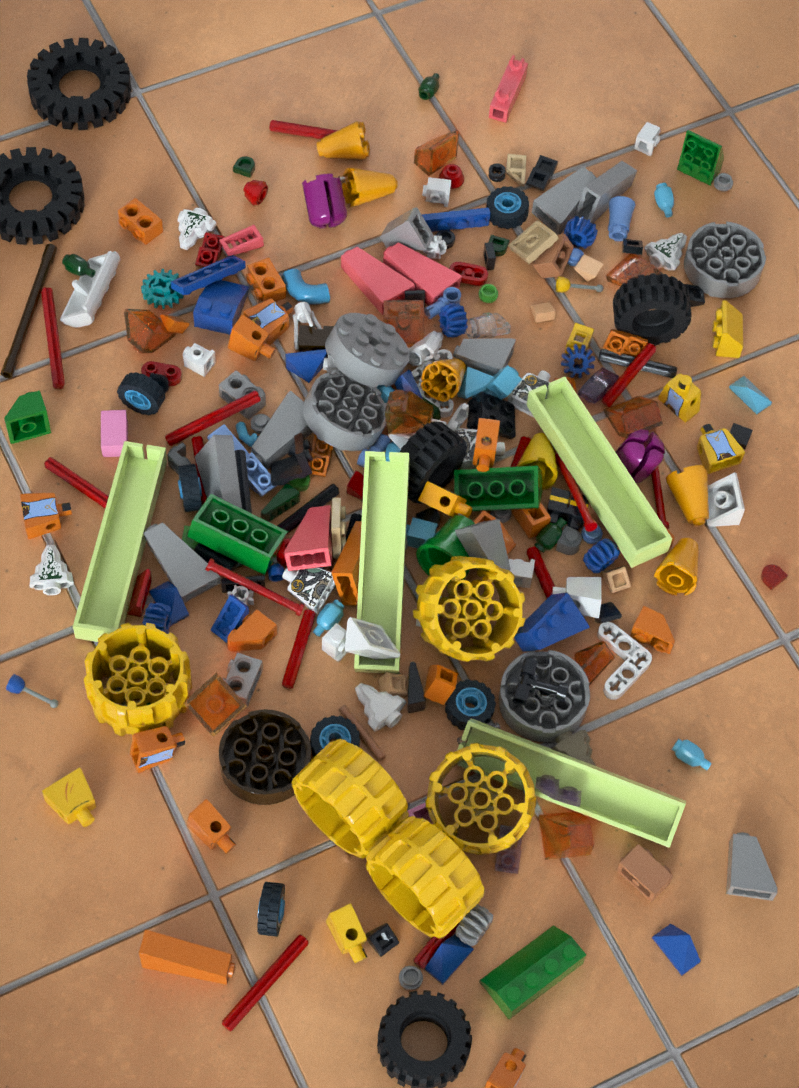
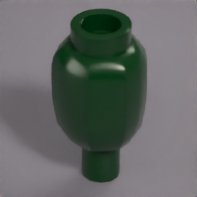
M434 73L423 80L418 88L421 99L428 100L436 94L440 86L438 81L440 78L439 74Z
M67 254L62 260L65 269L74 275H87L91 278L95 276L96 271L90 268L89 262L76 254Z
M560 517L556 523L546 525L537 535L534 546L543 553L546 550H551L560 539L562 528L567 522Z

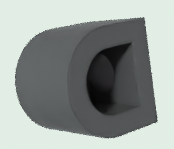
M565 526L557 542L556 551L566 555L576 554L580 549L582 541L580 532Z

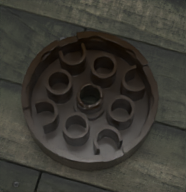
M276 710L248 712V715L234 720L225 730L219 745L220 771L225 784L237 797L258 805L276 804L294 796L292 780L311 761L310 740L302 729L301 724L293 717ZM268 755L269 757L262 759L261 756Z

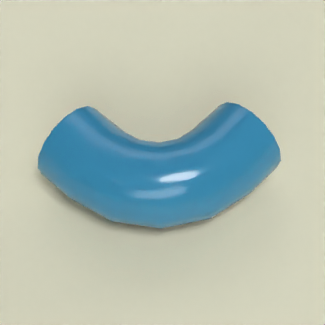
M289 269L282 274V280L286 285L287 292L297 301L307 302L309 305L330 302L329 289L326 283L318 285L307 284L302 279L301 272L298 269Z

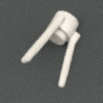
M300 302L294 307L295 314L292 317L294 320L295 350H298L299 343L298 321L301 323L308 322L311 327L314 323L317 329H322L307 302Z

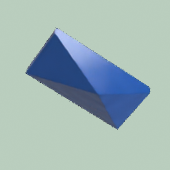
M326 349L285 354L286 369L310 383L323 368Z
M407 370L394 384L405 410L409 411L423 398L412 372Z
M169 581L149 591L155 603H163L170 606L172 611L170 625L189 616L177 587Z
M231 594L210 630L228 643L227 637L229 633L242 625L244 618L249 614V607Z
M669 924L652 937L681 976L701 962L691 936L678 927Z
M454 934L439 946L426 965L425 970L443 985L474 949L467 943H463Z

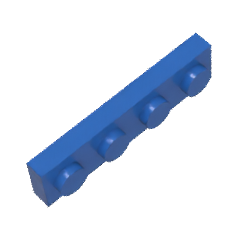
M489 208L422 214L431 232L444 229L454 230L489 226L490 210Z
M234 255L171 281V289L182 295L191 294L192 291L205 288L208 284L221 281L224 277L237 274L238 271L246 268L245 261Z

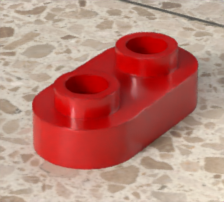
M454 262L449 267V269L462 276L461 283L481 286L487 282L488 271L483 266L465 262Z
M149 361L143 364L141 368V374L150 377V373L166 376L170 381V386H176L182 380L181 369L175 365Z

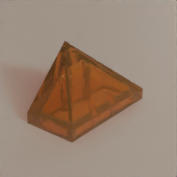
M605 641L598 642L575 653V662L585 672L589 685L615 658Z

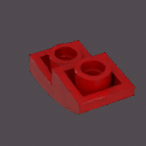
M206 232L202 247L198 251L195 266L206 267L217 262L223 249L219 240L225 238V236Z

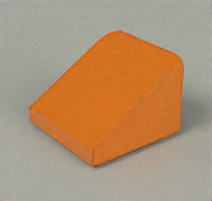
M160 315L166 330L169 332L183 334L190 325L189 322L178 317Z

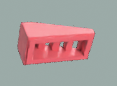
M251 225L219 240L228 256L264 246L263 237L255 225ZM231 243L233 248L230 249L227 244Z

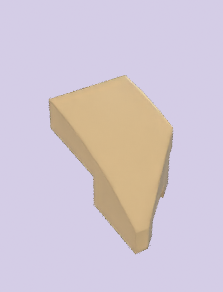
M508 154L506 174L520 186H524L527 156Z

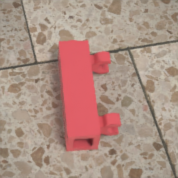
M512 55L490 104L489 118L507 122L527 75L528 63L525 62L524 58L521 61L515 60V55Z

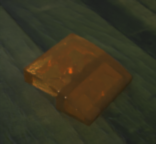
M628 254L606 275L608 282L621 286L633 277L635 279L639 275H650V273L660 275L662 272L643 258L634 254Z

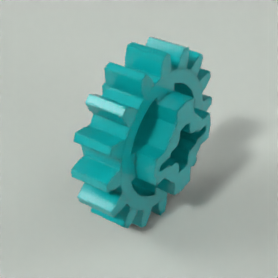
M161 269V273L154 270V275L147 274V279L142 280L143 285L141 286L143 299L147 300V304L154 303V308L161 305L162 309H165V305L173 308L172 303L179 304V298L183 299L184 295L171 289V281L178 279L179 274L172 275V270L165 273L164 269Z

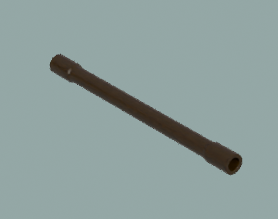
M47 244L44 249L41 264L9 354L1 370V375L5 378H12L17 366L23 342L48 271L57 252V247L53 244Z

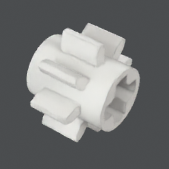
M434 235L427 250H423V252L427 254L428 258L441 259V255L445 254L447 249L446 242L442 240V236Z
M234 585L233 591H228V597L233 594L247 606L254 605L252 590L248 591L244 586Z

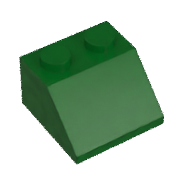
M40 390L20 395L4 418L10 444L51 433L47 410Z

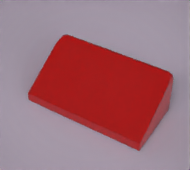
M146 569L137 576L127 615L136 617L143 615L152 584L150 569Z

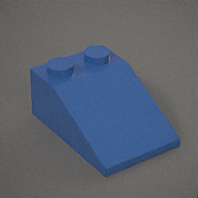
M223 280L208 284L200 294L193 311L194 327L230 335L233 326L240 317L250 286Z

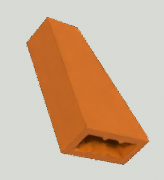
M362 521L355 522L331 572L343 605H357Z
M150 930L144 931L139 950L142 968L226 985L228 978H233L236 963H232V954Z

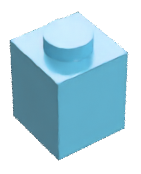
M507 365L497 372L486 387L502 400L514 390L522 378L516 369Z
M412 518L411 525L406 527L408 546L418 549L427 539L432 538L437 532V523Z

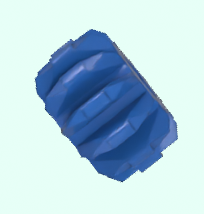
M575 216L567 222L564 234H566L572 245H576L578 249L580 247L586 249L594 243L598 230L595 228L596 224L590 223V219L586 220L584 216L581 218Z
M450 303L441 307V312H439L440 320L438 321L440 322L442 333L451 338L465 334L468 328V319L466 318L467 313L464 312V307L459 303Z
M574 344V350L567 347L568 354L562 353L561 355L565 359L561 361V366H566L564 372H570V377L572 378L578 373L580 379L582 378V372L589 375L590 372L587 368L594 369V364L591 362L595 361V356H590L592 350H586L584 344L580 349H578L577 344ZM578 358L579 360L581 358L582 363L578 364L576 362L575 364L574 359Z
M605 538L588 550L584 555L583 562L593 573H600L614 563L620 551L614 542Z
M157 602L150 603L145 610V615H143V625L146 626V623L155 624L157 629L168 634L172 621L170 606Z

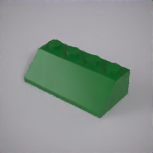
M539 466L489 468L487 472H480L477 469L454 470V494L465 498V504L471 506L472 511L539 508L542 496V471Z
M210 494L192 519L187 537L265 575L273 563L288 531Z
M553 925L480 979L479 982L506 1017L511 1019L584 963L586 954L572 936Z

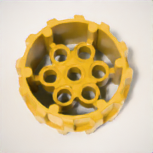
M454 556L444 565H434L430 568L429 577L423 585L419 584L416 588V593L418 594L417 609L413 610V617L419 620L424 631L421 633V637L425 642L435 646L441 654L465 662L470 660H493L495 653L503 648L510 649L514 645L515 641L512 639L515 637L519 627H523L525 623V618L522 617V603L525 601L524 592L519 591L516 587L514 574L510 570L500 568L494 564L493 560ZM478 568L477 575L482 577V580L476 579L471 583L464 580L463 578L466 576L465 570ZM492 581L498 591L500 602L491 600L494 594ZM462 583L463 592L458 595L456 589ZM447 585L449 597L440 598L443 589ZM480 585L484 586V593L482 595L478 594V587ZM450 602L452 605L451 611L446 613L445 605ZM471 603L473 610L470 614H467L466 607ZM492 604L494 607L493 613L488 615L487 608ZM438 614L448 618L445 623L446 637L440 628ZM490 620H497L496 625L492 630L491 624L489 622ZM457 622H460L461 629L455 633L454 626ZM478 623H481L482 630L477 634L475 627ZM467 635L474 637V645L467 648H461V643L456 641L457 638H464Z
M126 623L120 625L121 628L110 634H102L98 638V644L94 651L86 655V676L83 679L95 718L99 723L110 725L114 733L119 736L133 735L134 733L163 726L171 729L173 721L181 712L185 713L189 708V691L193 688L188 653L181 651L178 637L171 632L166 634L157 629L155 624L146 623V626ZM141 658L144 661L137 662L136 660ZM118 667H124V668H125V669L122 670V671H116V670H115V669H117ZM157 669H163V670H164V671L161 672V673H155V672H154V671H156ZM173 672V677L177 682L175 685L168 684L166 686L170 673ZM111 676V678H109L107 681V688L103 689V685L101 682L102 677ZM137 678L143 679L141 682H134ZM117 687L123 688L118 692L113 691ZM156 689L162 690L158 694L152 693ZM137 698L141 699V701L138 703L132 701L133 699ZM124 701H126L127 706H122L116 703H123Z
M343 739L332 741L326 745L292 780L295 797L312 822L336 845L347 853L359 858H366L367 854L409 815L407 811L408 803L391 776L360 747Z
M471 743L470 746L447 753L437 769L431 772L427 799L425 800L429 816L433 825L442 830L462 851L484 855L506 850L530 828L536 807L534 784L525 765L505 748ZM475 757L498 759L505 763V769L502 772L493 771L488 776H485L484 771L479 766L474 765ZM463 761L468 764V768L463 774L465 780L463 784L454 783L449 788L442 786L445 777L456 765ZM476 770L480 772L481 778L479 782L471 783L468 780V775L471 771ZM515 772L521 778L525 789V803H519L518 805L515 804L510 795L503 792L508 787L507 776L509 774L513 775ZM494 776H501L504 779V784L500 788H493L491 786V779ZM455 788L464 789L465 796L463 799L455 800L453 798L452 792ZM479 793H485L488 797L487 803L483 806L475 803V797ZM445 794L448 795L452 803L459 805L454 814L456 822L453 825L447 826L442 819L439 809V795L444 796ZM502 798H507L511 802V806L507 811L498 809V802ZM463 810H469L472 814V818L468 823H462L459 820V814ZM514 810L519 811L522 816L514 829L501 839L497 838L494 831L499 825L498 816H507ZM486 815L492 816L495 820L491 828H484L482 826V819ZM477 822L479 828L489 834V843H471L456 837L459 833L458 829L461 826L470 827Z
M414 816L405 818L366 857V869L380 893L407 922L429 937H445L480 902L485 893L481 877L465 853L442 830L423 818L419 819Z

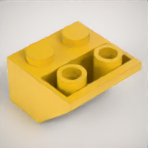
M722 300L721 307L716 310V320H713L712 332H715L712 348H715L717 357L740 358L743 349V314L728 301Z

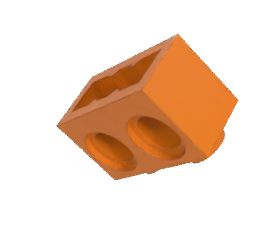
M134 198L118 210V221L121 227L129 230L136 240L142 241L145 245L163 233L162 219L137 198Z
M269 257L247 265L248 274H246V280L249 285H253L254 293L258 300L261 299L264 302L268 299H273L277 302L286 298V285Z

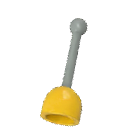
M558 276L556 280V292L561 293L567 292L570 288L591 289L597 292H602L604 289L600 284L597 286L571 284L566 277Z

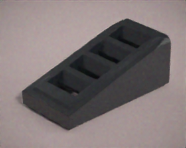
M410 662L407 710L408 713H414L425 709L426 698L424 697L416 663Z

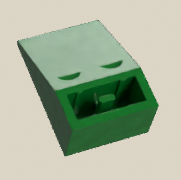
M687 130L677 170L711 186L722 168L724 161L723 148L721 145Z

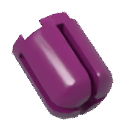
M332 173L316 175V180L308 183L306 180L302 182L309 222L312 226L324 229L326 224H328V227L332 228L345 221L347 210L340 176L335 178Z
M643 429L632 432L615 451L635 483L644 481L662 462L665 454L664 444L660 437L654 432L648 436V430Z

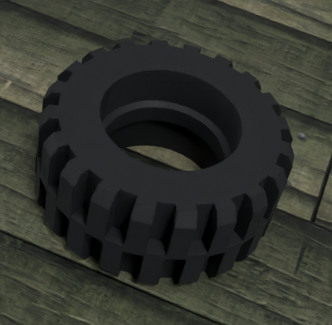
M650 273V275L642 274L638 278L634 279L633 277L629 279L627 283L624 282L614 295V324L617 330L647 339L648 343L654 344V346L660 345L663 342L668 343L673 338L677 339L681 333L683 334L691 323L692 314L689 291L680 280L678 281L673 276L668 277L667 274L662 273L660 275H656V273Z
M433 421L430 424L427 423L422 429L417 430L416 434L411 436L408 442L401 448L400 453H409L410 457L408 499L413 503L423 504L418 499L427 481L442 488L449 484L454 476V470H458L462 466L463 459L466 456L467 446L465 440L443 422Z
M424 990L422 995H418L417 991L410 992L409 997L401 996L396 1000L395 1005L391 1004L386 1010V1015L381 1019L377 1043L380 1062L383 1067L387 1068V1074L391 1079L397 1078V1083L403 1087L407 1084L411 1088H433L437 1086L438 1088H444L447 1082H453L457 1079L458 1074L466 1066L472 1045L470 1022L465 1020L466 1014L463 1009L458 1010L456 1008L457 1003L453 999H450L448 1002L444 999L445 995L438 992L437 996H433L430 990ZM418 1021H428L436 1024L447 1036L446 1051L441 1057L432 1061H420L411 1057L402 1047L401 1036L404 1029Z

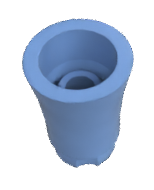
M616 196L609 200L608 236L615 241H623L629 233L632 214L636 206L631 198Z

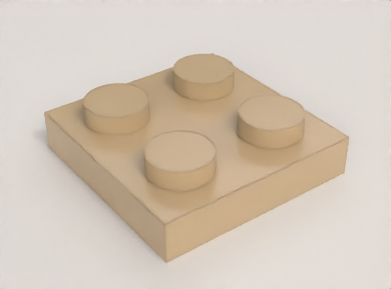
M537 220L508 246L515 254L530 264L559 238L555 232Z
M332 498L331 533L333 559L339 558L346 543V537H342V535L347 534V524L345 521H342V519H346V507L341 506V498Z

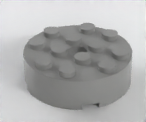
M733 222L706 224L696 230L689 240L684 258L685 273L693 285L699 286L709 296L735 298L745 295L754 289L760 280L766 261L764 245L754 232L740 224Z
M348 313L342 315L337 320L325 342L327 354L333 357L335 360L334 365L343 374L358 383L375 388L378 385H385V387L393 385L403 372L410 358L409 348L402 337L395 331V328L377 319L372 314Z
M338 371L337 374L325 373L319 376L313 383L303 403V415L309 428L319 440L341 451H361L373 446L387 425L390 412L388 403H384L381 398L382 393L377 388L358 383L341 371Z
M548 650V652L530 651L514 659L503 674L499 691V708L505 722L517 734L538 742H553L560 734L576 731L584 720L590 701L589 681L583 669L572 658L553 650ZM525 658H532L538 661L534 674L538 676V681L559 686L560 682L569 684L564 702L555 700L557 695L535 689L534 693L529 692L525 706L512 702L517 683L520 684L522 678L520 673Z

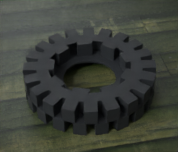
M73 38L64 39V48L58 42L49 45L50 52L43 49L37 54L38 59L33 58L30 63L31 70L28 69L27 72L31 104L43 120L48 117V122L56 127L62 121L63 129L72 130L76 122L78 123V130H88V122L91 121L94 128L103 126V118L109 123L116 119V112L122 114L126 109L125 103L129 104L130 92L132 91L128 63H125V58L121 53L116 54V48L108 44L104 48L103 41L95 39L92 45L89 46L88 38H79L78 45H74ZM75 70L90 71L99 78L100 88L91 93L90 97L83 99V96H71V98H68L59 89L62 77Z
M26 147V155L22 156L20 148L10 150L12 159H9L4 153L1 154V239L11 242L15 236L17 244L27 245L28 237H32L33 245L43 244V235H46L51 242L59 238L57 230L64 235L72 230L71 223L76 225L81 218L80 213H83L85 198L81 175L79 171H76V166L71 160L66 162V156L58 152L53 157L52 150L42 148L40 154L37 155L36 147ZM25 181H39L50 188L52 199L44 206V209L38 212L37 209L21 212L14 208L9 201L12 189Z

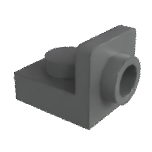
M183 442L171 448L167 454L168 466L178 475V466L191 464L188 458L185 457L186 445Z

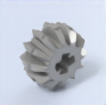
M477 904L460 921L456 928V936L465 944L467 943L470 946L476 945L491 925L493 915L488 909Z

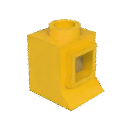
M575 322L566 348L570 347L574 350V344H577L578 349H580L584 344L586 350H588L594 329Z

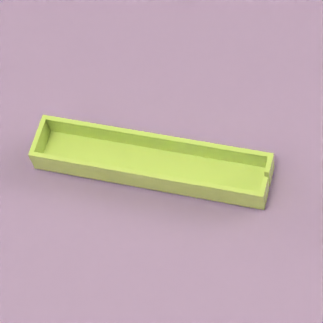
M562 377L550 382L548 390L547 386L543 385L529 391L527 407L631 568L668 552L672 537L567 378Z
M124 441L73 624L75 638L98 642V638L102 634H110L121 628L120 625L125 624L146 544L144 532L151 525L167 465L165 447L147 445L148 459H145L143 444Z
M365 451L357 619L382 626L401 654L410 457L409 453L389 452L390 462L386 461L385 452ZM355 654L354 670L355 672L363 673L389 672L400 674V657L375 660Z
M472 718L468 720L461 740L467 741V743H460L457 750L470 746L471 743L503 747L525 765L532 778L536 796L670 848L686 805L685 800ZM475 757L474 765L479 766L484 771L485 776H488L493 771L502 772L505 769L503 761L491 757ZM465 761L458 764V766L468 768V764ZM516 772L513 775L509 774L507 776L509 786L525 791L523 782ZM494 776L492 778L504 783V779L501 776Z

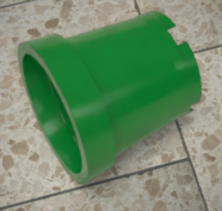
M456 515L450 518L432 538L427 539L417 549V561L428 576L430 575V568L434 565H444L454 556L469 557L455 530L473 525L475 522L467 517ZM470 569L465 570L466 576L463 578L464 580L467 577Z

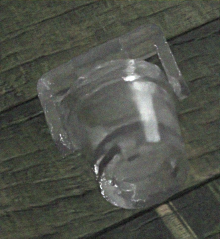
M488 312L469 318L466 334L470 339H489L498 335L509 334L511 325L499 313ZM496 321L501 327L497 328Z

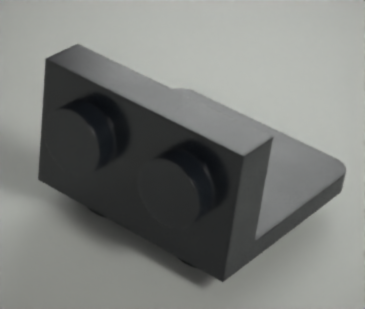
M480 392L467 402V405H469L468 429L477 430L479 418L499 420L498 435L508 439H513L516 436L515 406L512 403L485 392Z
M303 433L294 435L295 455L271 464V483L273 486L285 485L291 480L302 479L312 474V446L309 439L305 440Z

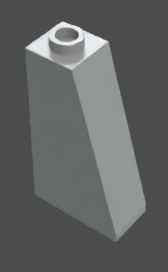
M621 161L590 182L584 188L574 217L578 216L581 218L584 216L586 220L590 219V223H594L609 208V200L611 198L621 196L632 186L637 170Z
M583 166L533 200L532 213L549 229L555 232L556 235L561 234L567 222L573 219L585 186L596 179L595 175Z
M292 391L287 393L252 446V453L267 470L271 468L273 462L279 461L288 454L295 441L294 435L303 433L304 438H307L313 433L303 415L304 401Z
M213 435L195 456L206 497L208 498L210 494H213L242 509L232 435Z
M163 522L159 525L153 524L146 529L144 537L170 583L177 587L184 603L221 583L220 575L211 570L209 572L206 571L205 568L208 563Z

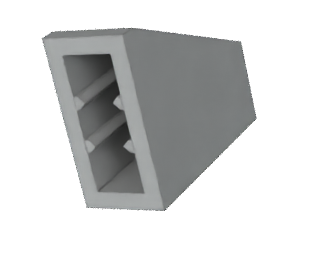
M413 208L389 222L380 236L386 248L394 246L399 242L414 251L427 250L434 237L418 208Z
M512 338L463 339L461 345L456 346L453 357L462 360L466 365V369L470 367L495 376L500 369L508 365L514 352L516 340Z
M499 519L483 521L455 530L469 557L493 560L494 564L500 568L511 570Z
M744 832L733 834L729 841L726 894L773 901L778 888L757 837L750 836Z

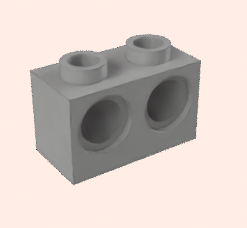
M237 370L219 384V396L227 403L252 391L258 392L261 401L239 412L248 420L266 406L264 390L259 386L256 387L246 375H241Z
M240 653L236 654L234 660H230L227 672H229L227 678H223L219 686L223 701L244 708L248 707L263 671L262 660ZM242 668L249 669L247 672H240L239 670ZM234 687L241 688L239 691H232L231 689Z

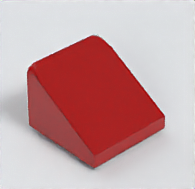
M358 471L354 472L347 484L346 494L363 500V474Z

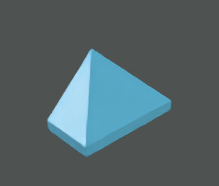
M467 367L460 390L457 393L458 397L467 399L488 389L486 385L494 376Z
M745 376L729 386L756 414L772 404Z

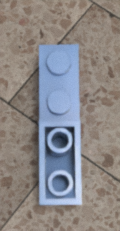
M225 424L208 435V440L213 435H232L234 450L245 451L250 489L262 497L276 487L272 485L271 474L252 452L249 454Z

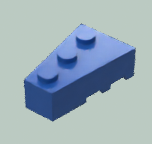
M568 592L553 594L525 620L524 626L519 627L514 639L523 652L536 651L586 630L590 626Z

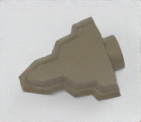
M581 730L574 734L568 731L560 734L555 739L557 745L552 750L596 766L591 758L593 750L589 745L591 739L586 730Z

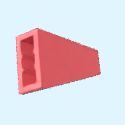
M399 242L394 246H389L384 251L383 263L415 284V290H425V303L428 306L442 297L445 289L449 287L460 288L462 278L460 274Z
M359 247L347 250L341 255V268L382 315L404 303L405 291L415 290V284Z
M330 505L308 509L284 551L288 571L332 565V511Z

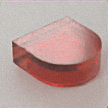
M773 564L765 566L761 573V580L770 590L774 589L788 577L779 566Z

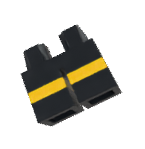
M552 487L547 509L551 517L550 523H556L561 517L567 522L568 527L579 531L583 527L584 520L573 496L567 508L570 491ZM582 495L587 508H589V501L585 495Z

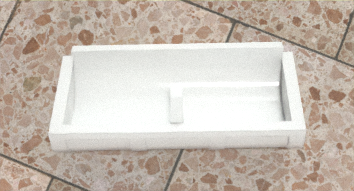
M108 251L107 254L88 259L90 268L96 271L95 276L91 278L83 275L80 276L79 280L72 282V286L75 289L60 318L61 322L70 327L77 328L88 326L94 321V315L102 304V298L108 291L109 283L115 276L117 266L121 260L116 251Z

